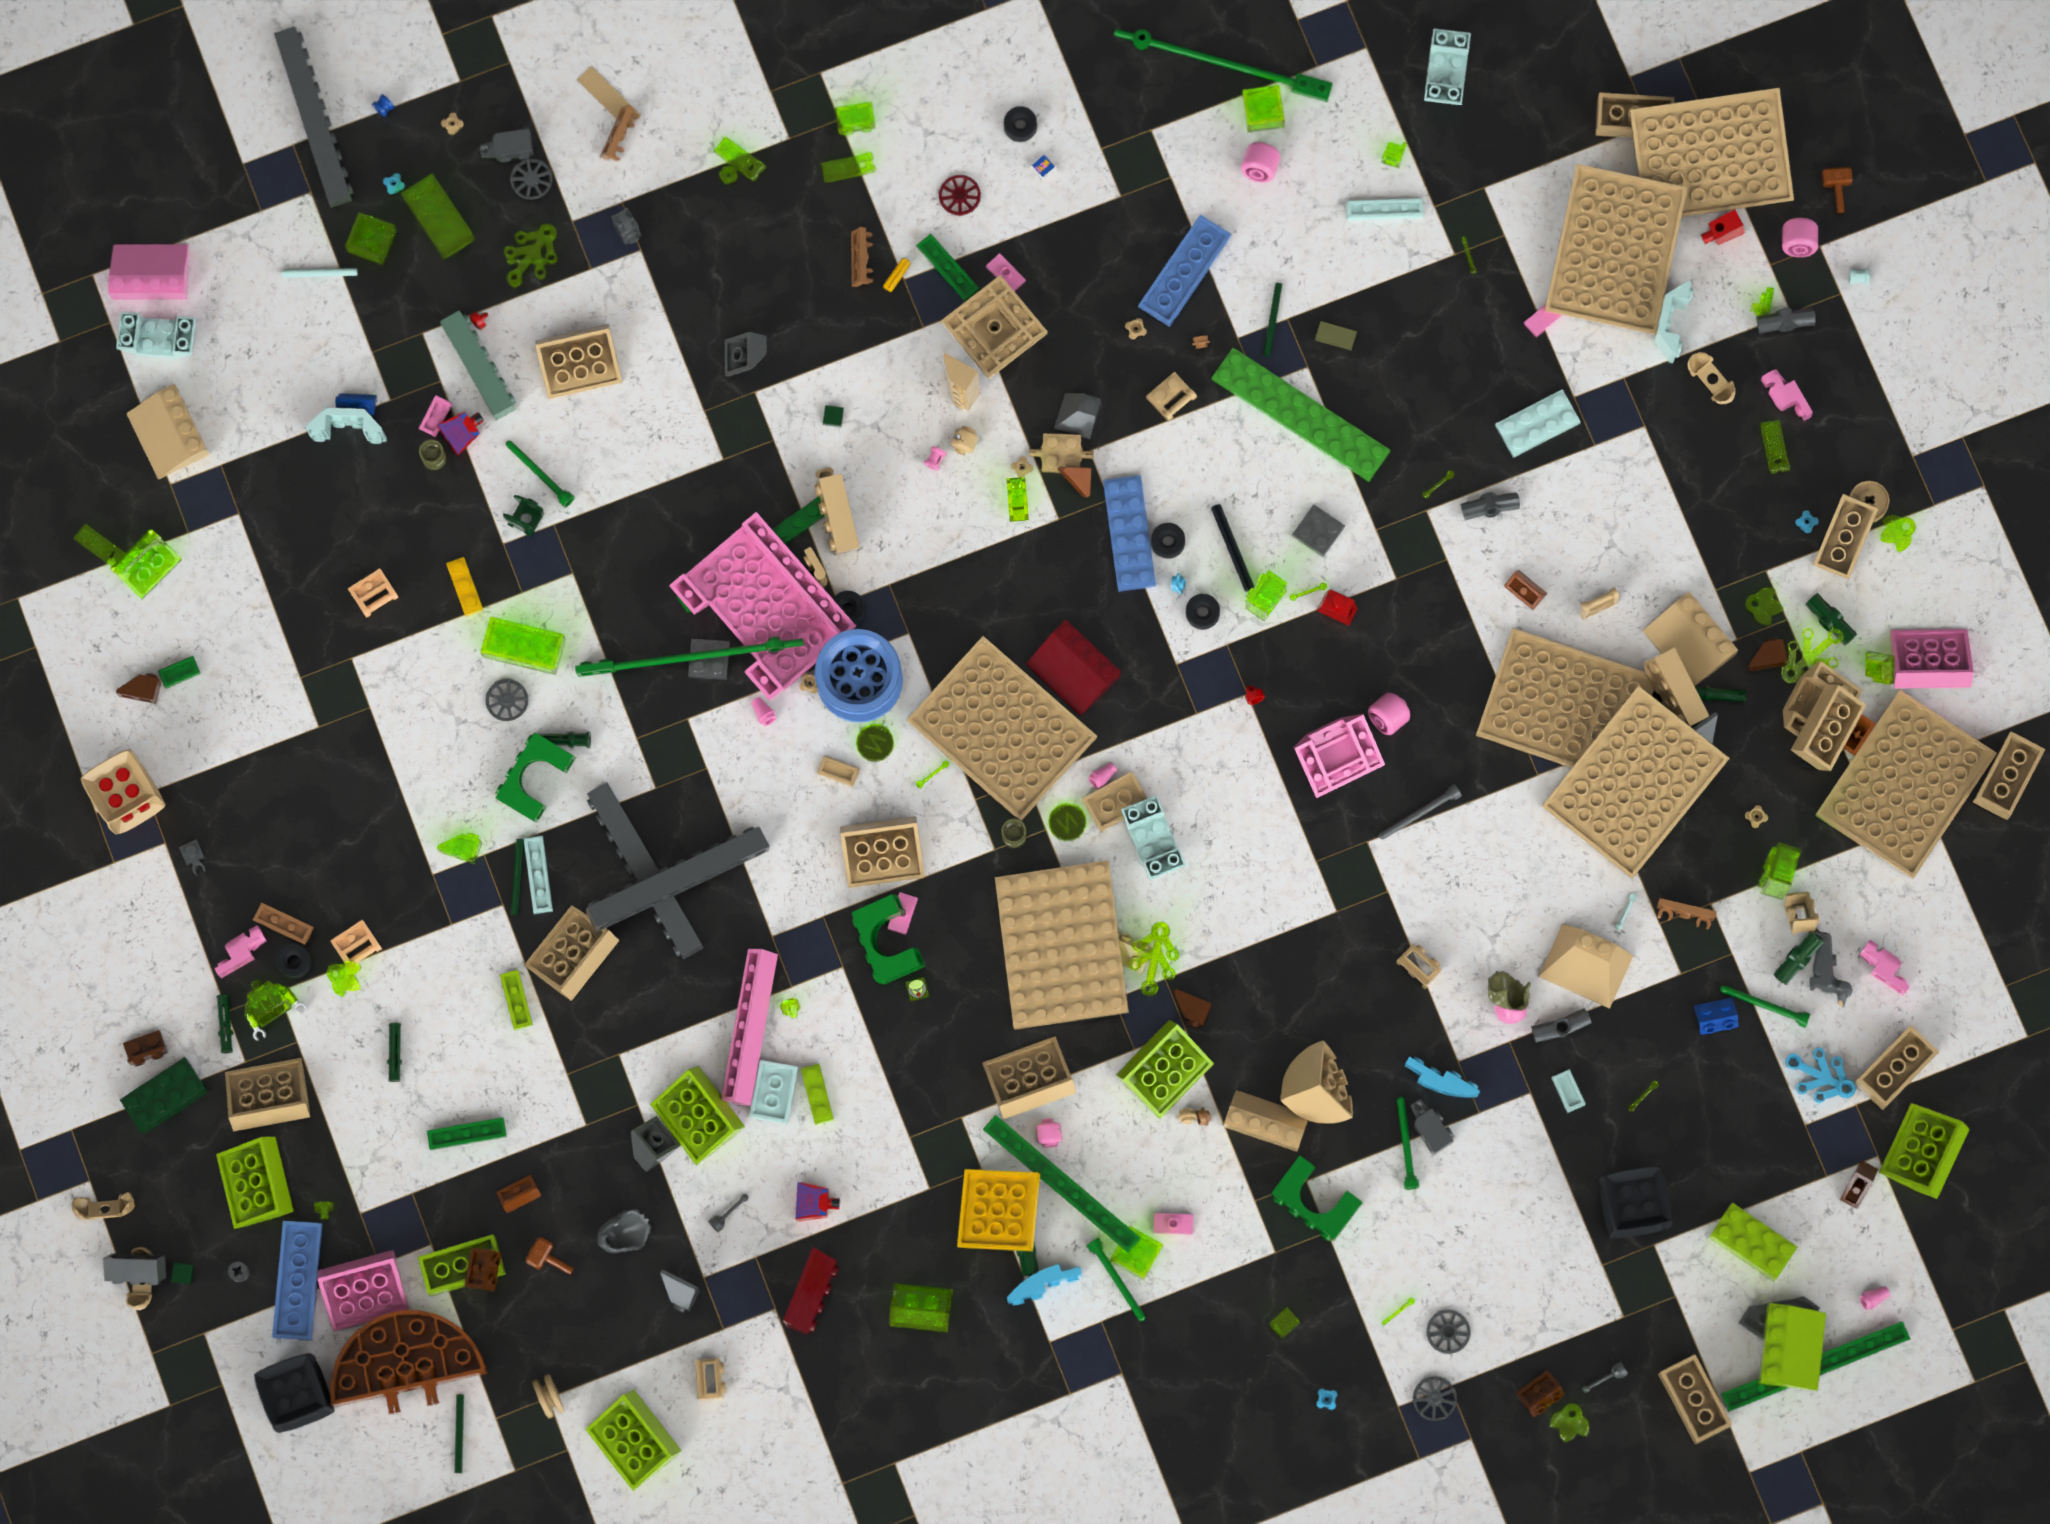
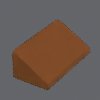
M1520 570L1515 571L1504 585L1506 589L1532 610L1547 595V592Z
M532 1175L496 1192L506 1213L541 1196Z

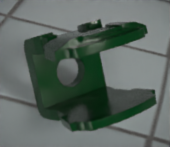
M514 495L513 497L519 502V505L513 516L503 513V517L508 522V526L515 527L532 537L544 516V509L530 498L526 499L519 495ZM524 514L531 515L532 519L529 523L521 521V517Z

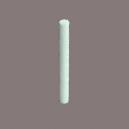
M357 268L282 270L281 274L282 277L357 276Z

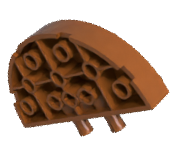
M420 1310L394 1311L374 1318L362 1328H359L345 1343L334 1364L330 1383L331 1405L339 1407L384 1397L386 1398L388 1414L390 1415L395 1414L394 1410L396 1413L401 1412L397 1396L399 1393L421 1388L425 1390L427 1406L439 1404L436 1391L437 1385L488 1374V1371L477 1345L460 1327L450 1320L437 1314Z

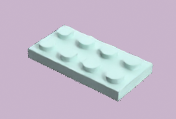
M1560 390L1496 423L1495 426L1514 458L1575 427L1581 421L1564 391Z

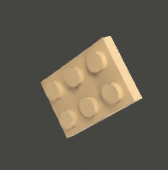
M1131 771L1083 797L1082 801L1101 833L1124 820L1121 809L1148 798Z

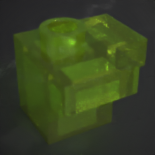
M1875 651L1866 652L1865 676L1873 678V682L1887 685L1893 684L1895 656Z

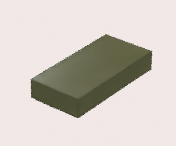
M1320 321L1315 340L1352 350L1357 331Z

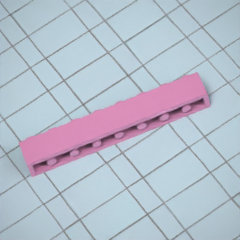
M748 949L721 1098L722 1101L735 1105L751 1106L778 956V954L763 949Z

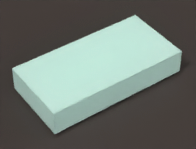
M1570 1069L1552 1077L1567 1113L1586 1105Z

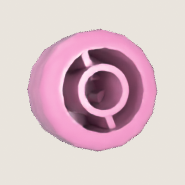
M1254 142L1245 151L1241 171L1245 177L1252 181L1260 183L1273 180L1280 162V153L1272 145Z
M1793 218L1786 221L1782 227L1783 251L1787 255L1798 258L1814 254L1818 249L1817 224L1808 218Z
M1387 692L1368 708V716L1375 728L1381 733L1392 735L1410 720V711L1404 699L1394 693Z

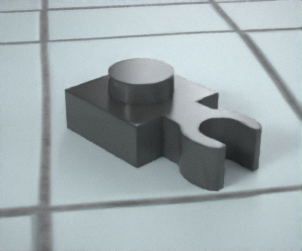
M197 839L179 847L186 865L193 864L192 871L196 876L198 875L196 872L198 867H202L203 871L206 872V867L200 862L205 857Z

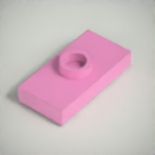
M1000 253L986 265V268L996 278L1001 275L1013 291L1017 290L1025 282L1023 276Z
M435 395L419 429L436 437L439 432L436 426L444 422L453 403Z
M899 892L898 896L905 914L891 919L888 930L906 935L918 898Z
M1154 1213L1153 1234L1192 1235L1193 1215Z

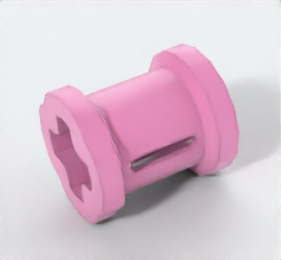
M932 446V451L928 459L924 461V464L938 471L939 464L943 457H946L947 453L938 447Z

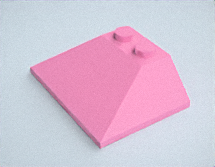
M1363 714L1341 717L1306 734L1294 746L1316 798L1385 765Z

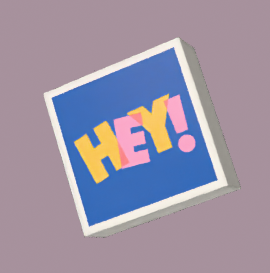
M1045 153L1030 165L1032 170L1042 180L1057 169V166Z

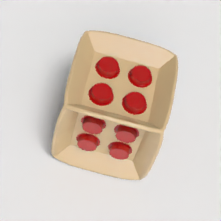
M131 749L113 755L87 771L80 778L84 789L100 816L107 823L108 828L116 835L136 827L157 814L166 805L150 775Z

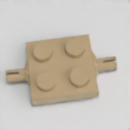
M1043 434L1041 449L1029 448V457L1036 456L1041 458L1042 472L1060 473L1058 470L1060 466L1080 467L1082 458L1094 459V451L1082 450L1081 435Z

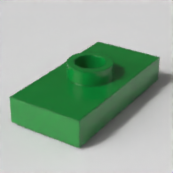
M194 656L158 670L165 689L201 674Z

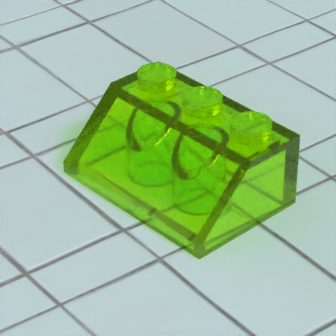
M149 529L110 569L142 600L182 559L157 533Z
M895 1283L890 1307L889 1326L948 1332L953 1289Z

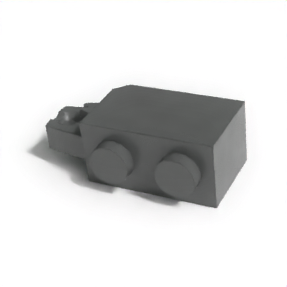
M522 129L496 133L493 136L492 142L480 145L482 158H496L500 162H509L514 158L528 159L530 156H534L530 130Z
M628 208L611 216L614 228L625 245L628 243L633 244L639 240V237H641L639 226Z
M1421 1100L1416 1101L1410 1106L1416 1118L1414 1128L1433 1156L1453 1144L1454 1140L1452 1138L1454 1134L1449 1127H1444L1442 1124L1443 1118L1438 1111L1434 1112L1433 1109H1429Z

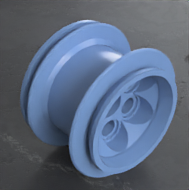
M852 629L835 635L821 649L815 664V681L819 696L827 709L843 720L856 723L876 720L893 708L901 694L903 676L897 652L885 638L872 631ZM854 654L857 656V659L854 662H850L847 660V657ZM873 657L876 659V662L873 665H868L866 660ZM843 669L845 673L842 676H836L835 671ZM856 670H859V672L861 673L860 678H858L857 675H855ZM875 675L883 677L881 682H874L872 679ZM845 686L851 687V692L848 694L842 693L841 690ZM867 689L870 691V695L862 697L860 692Z

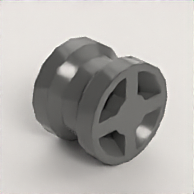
M234 1262L228 1268L229 1277L236 1282H244L249 1277V1268L242 1262Z

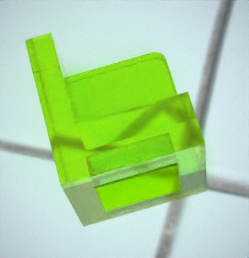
M1388 142L1381 163L1400 168L1407 143L1403 142L1401 146Z
M1285 1308L1269 1323V1326L1283 1340L1300 1324V1321L1288 1308Z

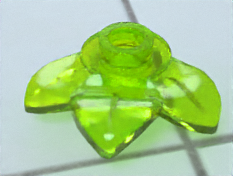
M1897 515L1887 516L1883 519L1887 528L1882 532L1880 540L1884 543H1895L1897 551L1902 552L1910 546L1912 542L1911 535L1916 530V524L1908 517L1901 519ZM1905 523L1910 525L1908 530H1903Z
M1762 588L1757 594L1748 596L1745 602L1747 610L1752 612L1755 620L1763 625H1771V616L1779 614L1784 609L1777 600L1773 599L1775 595V589ZM1756 601L1758 606L1753 607L1751 602Z
M346 961L343 964L335 963L329 966L327 976L332 981V989L337 995L344 997L346 991L353 992L361 989L360 983L355 977V974L360 971L361 966L352 961ZM334 970L338 972V977L334 976Z
M1567 1404L1562 1411L1556 1412L1551 1417L1550 1426L1559 1428L1560 1436L1564 1442L1572 1440L1576 1433L1585 1437L1588 1435V1420L1582 1416V1410L1577 1404ZM1571 1410L1576 1412L1574 1417L1568 1415Z

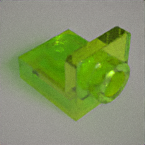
M1767 287L1766 292L1761 293L1760 304L1752 303L1750 312H1754L1757 316L1768 315L1774 288Z

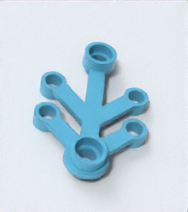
M1817 1048L1813 1052V1057L1818 1061L1821 1071L1803 1063L1801 1057L1797 1054H1790L1786 1058L1785 1064L1788 1069H1799L1817 1078L1807 1083H1799L1796 1086L1798 1094L1804 1095L1808 1090L1827 1084L1835 1088L1826 1092H1816L1813 1097L1816 1103H1823L1825 1099L1837 1095L1842 1098H1850L1855 1094V1083L1846 1078L1842 1067L1843 1061L1840 1057H1834L1830 1062L1831 1067L1836 1069L1839 1080L1831 1076L1824 1057L1825 1051L1822 1048ZM1816 1051H1821L1822 1057H1817ZM1791 1059L1796 1061L1795 1066L1790 1065L1789 1061ZM1839 1060L1840 1065L1835 1066L1833 1061ZM1800 1085L1805 1086L1806 1090L1804 1092L1799 1090ZM1845 1085L1848 1086L1849 1091L1844 1092L1842 1087ZM1821 1094L1823 1096V1100H1818L1816 1098V1095Z

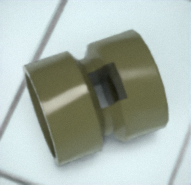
M427 440L420 446L419 455L428 469L438 470L445 465L447 457L441 443L436 440Z
M1009 819L1003 824L1001 829L1002 840L1008 847L1019 848L1026 842V827L1022 821Z

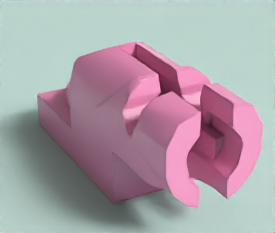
M1777 369L1761 377L1765 388L1771 387L1768 394L1778 409L1783 411L1795 405L1794 409L1799 417L1802 416L1804 421L1811 418L1813 412L1794 380L1785 384L1787 382Z
M258 925L249 929L250 937L242 933L227 942L225 948L231 959L229 961L228 959L218 963V967L215 968L220 978L255 960L251 950L255 951L263 943L267 942Z
M1869 940L1859 956L1864 958L1871 966L1875 965L1871 975L1901 995H1904L1910 986L1907 985V981L1904 978L1894 976L1901 965V961L1898 957L1885 950V948L1877 952L1878 944Z

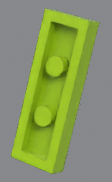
M519 970L499 974L514 1030L533 1026Z
M820 1064L801 1068L815 1125L834 1121Z

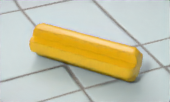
M902 258L883 286L887 291H893L911 265L908 259Z

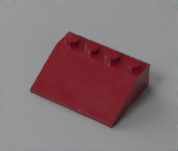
M1067 620L1047 638L1026 663L1079 716H1082L1121 677V671Z
M815 1248L811 1250L783 1320L786 1327L809 1335L810 1331L814 1332L817 1325L815 1318L817 1313L821 1314L825 1305L822 1302L825 1295H829L832 1287L829 1284L831 1278H835L839 1270L838 1262Z

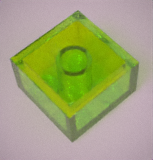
M1280 85L1242 90L1247 133L1284 128L1285 118Z
M359 212L345 247L350 254L383 265L397 232L394 224Z
M1270 570L1266 574L1262 573L1260 575L1256 588H1251L1245 596L1246 609L1264 622L1287 592V582Z
M1129 1225V1228L1141 1240L1129 1253L1118 1245L1110 1262L1145 1281L1164 1244Z

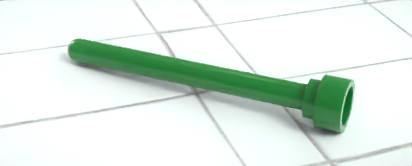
M511 440L506 441V446L558 496L559 503L564 508L574 501L575 496L566 490L563 491Z
M1722 985L1720 987V991L1724 994L1796 1020L1795 1022L1798 1023V1026L1806 1028L1810 1013L1805 1011L1803 1013H1796L1728 986Z
M1398 1097L1397 1106L1407 1176L1403 1183L1405 1190L1420 1188L1419 1179L1414 1176L1405 1100L1403 1097Z
M1100 1238L1093 1240L1086 1247L1094 1255H1097L1138 1320L1144 1321V1313L1102 1250L1104 1249Z

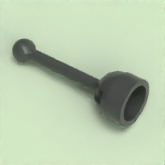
M741 1195V1199L723 1216L712 1217L708 1221L712 1228L719 1233L725 1226V1218L742 1202H746L748 1195Z
M1621 1361L1612 1366L1610 1374L1590 1385H1584L1582 1390L1587 1393L1592 1387L1612 1376L1623 1378L1628 1373Z

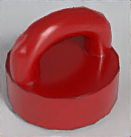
M474 311L469 315L471 322L478 330L486 327L484 319L488 317L487 312L479 315Z
M1251 685L1246 687L1247 694L1245 699L1247 704L1254 705L1265 698L1262 689H1257Z

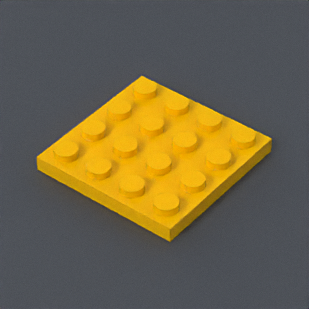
M965 1169L957 1247L1033 1251L1040 1173Z

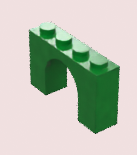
M534 732L533 735H529L525 742L527 746L524 751H520L516 756L515 761L517 762L514 767L507 771L505 775L507 779L504 784L498 786L495 798L537 823L547 806L525 792L522 785L524 771L532 763L544 761L564 773H568L577 757Z
M893 894L852 912L853 925L856 929L858 928L860 934L859 941L865 947L867 952L865 954L866 959L874 970L872 971L873 978L878 984L884 985L926 967L917 948H911L895 956L888 957L878 947L877 934L880 927L885 922L905 914L899 896Z
M1299 1156L1273 1190L1271 1195L1274 1198L1272 1200L1280 1206L1283 1204L1287 1206L1290 1214L1296 1218L1299 1216L1305 1220L1304 1224L1312 1230L1314 1228L1318 1229L1321 1232L1320 1236L1325 1240L1330 1241L1331 1239L1335 1241L1363 1202L1346 1191L1336 1206L1329 1212L1317 1214L1306 1209L1301 1202L1300 1190L1315 1170V1166Z

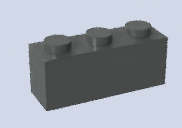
M111 1253L103 1258L104 1281H112V1284L130 1282L131 1285H137L147 1282L148 1285H158L160 1281L166 1278L165 1255Z

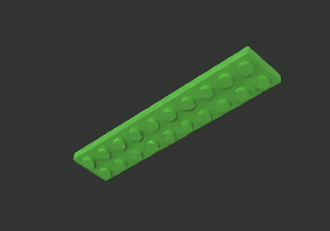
M1232 348L1212 377L1213 381L1368 482H1370L1390 453V449L1235 348Z

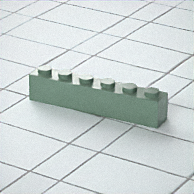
M459 310L441 320L440 323L495 420L497 421L515 411L514 404L516 401L511 393L507 394L504 389L507 385L503 378H498L496 375L498 369L494 362L488 361L487 356L489 354L484 346L480 347L477 342L480 340L475 330L471 331L468 325L471 322L467 315H462Z

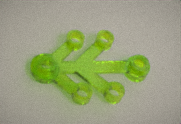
M544 224L538 231L529 233L519 231L515 234V239L519 244H523L527 240L538 239L534 245L518 248L507 246L504 249V254L508 259L527 254L516 270L508 273L507 281L510 286L518 287L523 281L521 275L533 259L536 266L535 276L538 279L545 278L546 270L543 267L540 250L544 244L547 249L546 261L549 264L556 263L557 255L554 253L552 241L556 238L557 232L553 225ZM549 230L550 234L544 235V232ZM523 235L524 239L518 240V236ZM513 250V254L508 255L507 251ZM550 255L555 256L553 260H548ZM539 270L544 271L542 275L537 274ZM517 275L518 277L516 280H512L511 276Z
M1811 628L1803 629L1802 659L1796 663V651L1799 649V644L1795 640L1789 641L1787 644L1789 650L1788 664L1781 671L1783 680L1788 683L1796 682L1806 672L1802 670L1806 665H1815L1818 661H1822L1832 669L1837 668L1839 661L1836 657L1828 659L1816 657L1832 643L1839 644L1843 640L1842 631L1837 628L1831 629L1827 634V638L1810 652L1811 639L1814 636V632ZM1807 630L1811 631V636L1805 637L1804 632ZM1837 632L1839 634L1838 638L1832 639V633ZM1795 643L1797 645L1796 649L1791 650L1790 644ZM1832 659L1836 660V665L1830 666L1829 661ZM1789 670L1794 671V675L1791 677L1787 675Z
M1156 922L1152 926L1149 935L1132 943L1133 950L1138 952L1143 951L1147 944L1154 941L1152 949L1137 959H1130L1128 962L1130 970H1139L1141 965L1150 960L1146 981L1141 985L1142 993L1147 996L1155 995L1158 991V984L1154 981L1158 962L1163 969V978L1173 979L1175 977V970L1170 967L1161 951L1163 943L1167 950L1166 957L1168 960L1175 961L1179 958V951L1174 948L1169 939L1170 928L1165 922ZM1159 928L1162 930L1161 935L1158 934ZM1138 942L1141 944L1140 949L1137 948ZM1172 951L1175 953L1174 958L1171 957ZM1134 961L1137 963L1135 968L1133 967ZM1168 970L1171 972L1170 977L1167 976ZM1147 984L1150 986L1149 991L1146 990Z

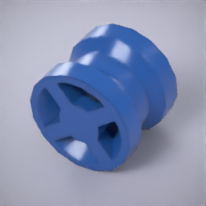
M384 94L379 96L377 102L374 101L371 104L382 117H385L389 110L395 108L393 103Z

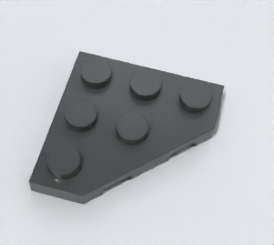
M1804 1296L1771 1302L1814 1311L1820 1309L1819 1306ZM1768 1304L1748 1307L1738 1322L1739 1325L1761 1340L1764 1337Z

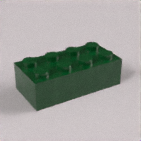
M184 1057L121 1098L120 1102L138 1130L145 1135L209 1093L190 1061Z

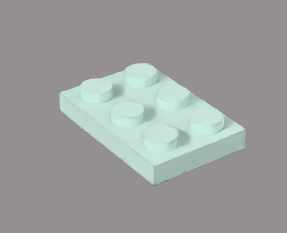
M760 1060L749 1118L788 1125L799 1069L797 1066Z

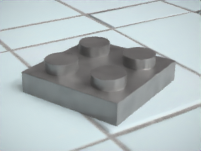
M1313 505L1293 532L1292 537L1321 557H1324L1345 528V525L1316 505Z
M691 639L690 653L730 648V642ZM729 656L691 660L689 662V678L727 680Z

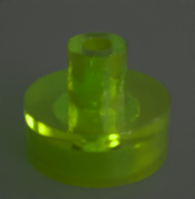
M796 998L785 1000L780 1005L782 1014L790 1015L791 1019L798 1016L797 1012L801 1008Z
M334 1202L315 1203L314 1212L321 1213V1219H329L328 1212L334 1211Z

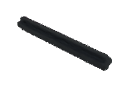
M1216 504L1212 506L1211 510L1244 591L1250 592L1254 590V584L1221 504Z

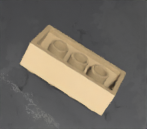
M945 353L943 356L945 374L952 402H954V406L958 409L969 411L980 393L978 371Z
M1236 1090L1224 1122V1127L1298 1152L1308 1120L1299 1117L1288 1107Z

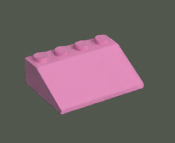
M114 245L109 271L108 294L112 300H187L189 245Z
M1967 629L1890 631L1894 688L1971 687L1974 671Z
M393 1250L318 1270L317 1280L333 1332L370 1322L374 1318L390 1312L409 1310Z

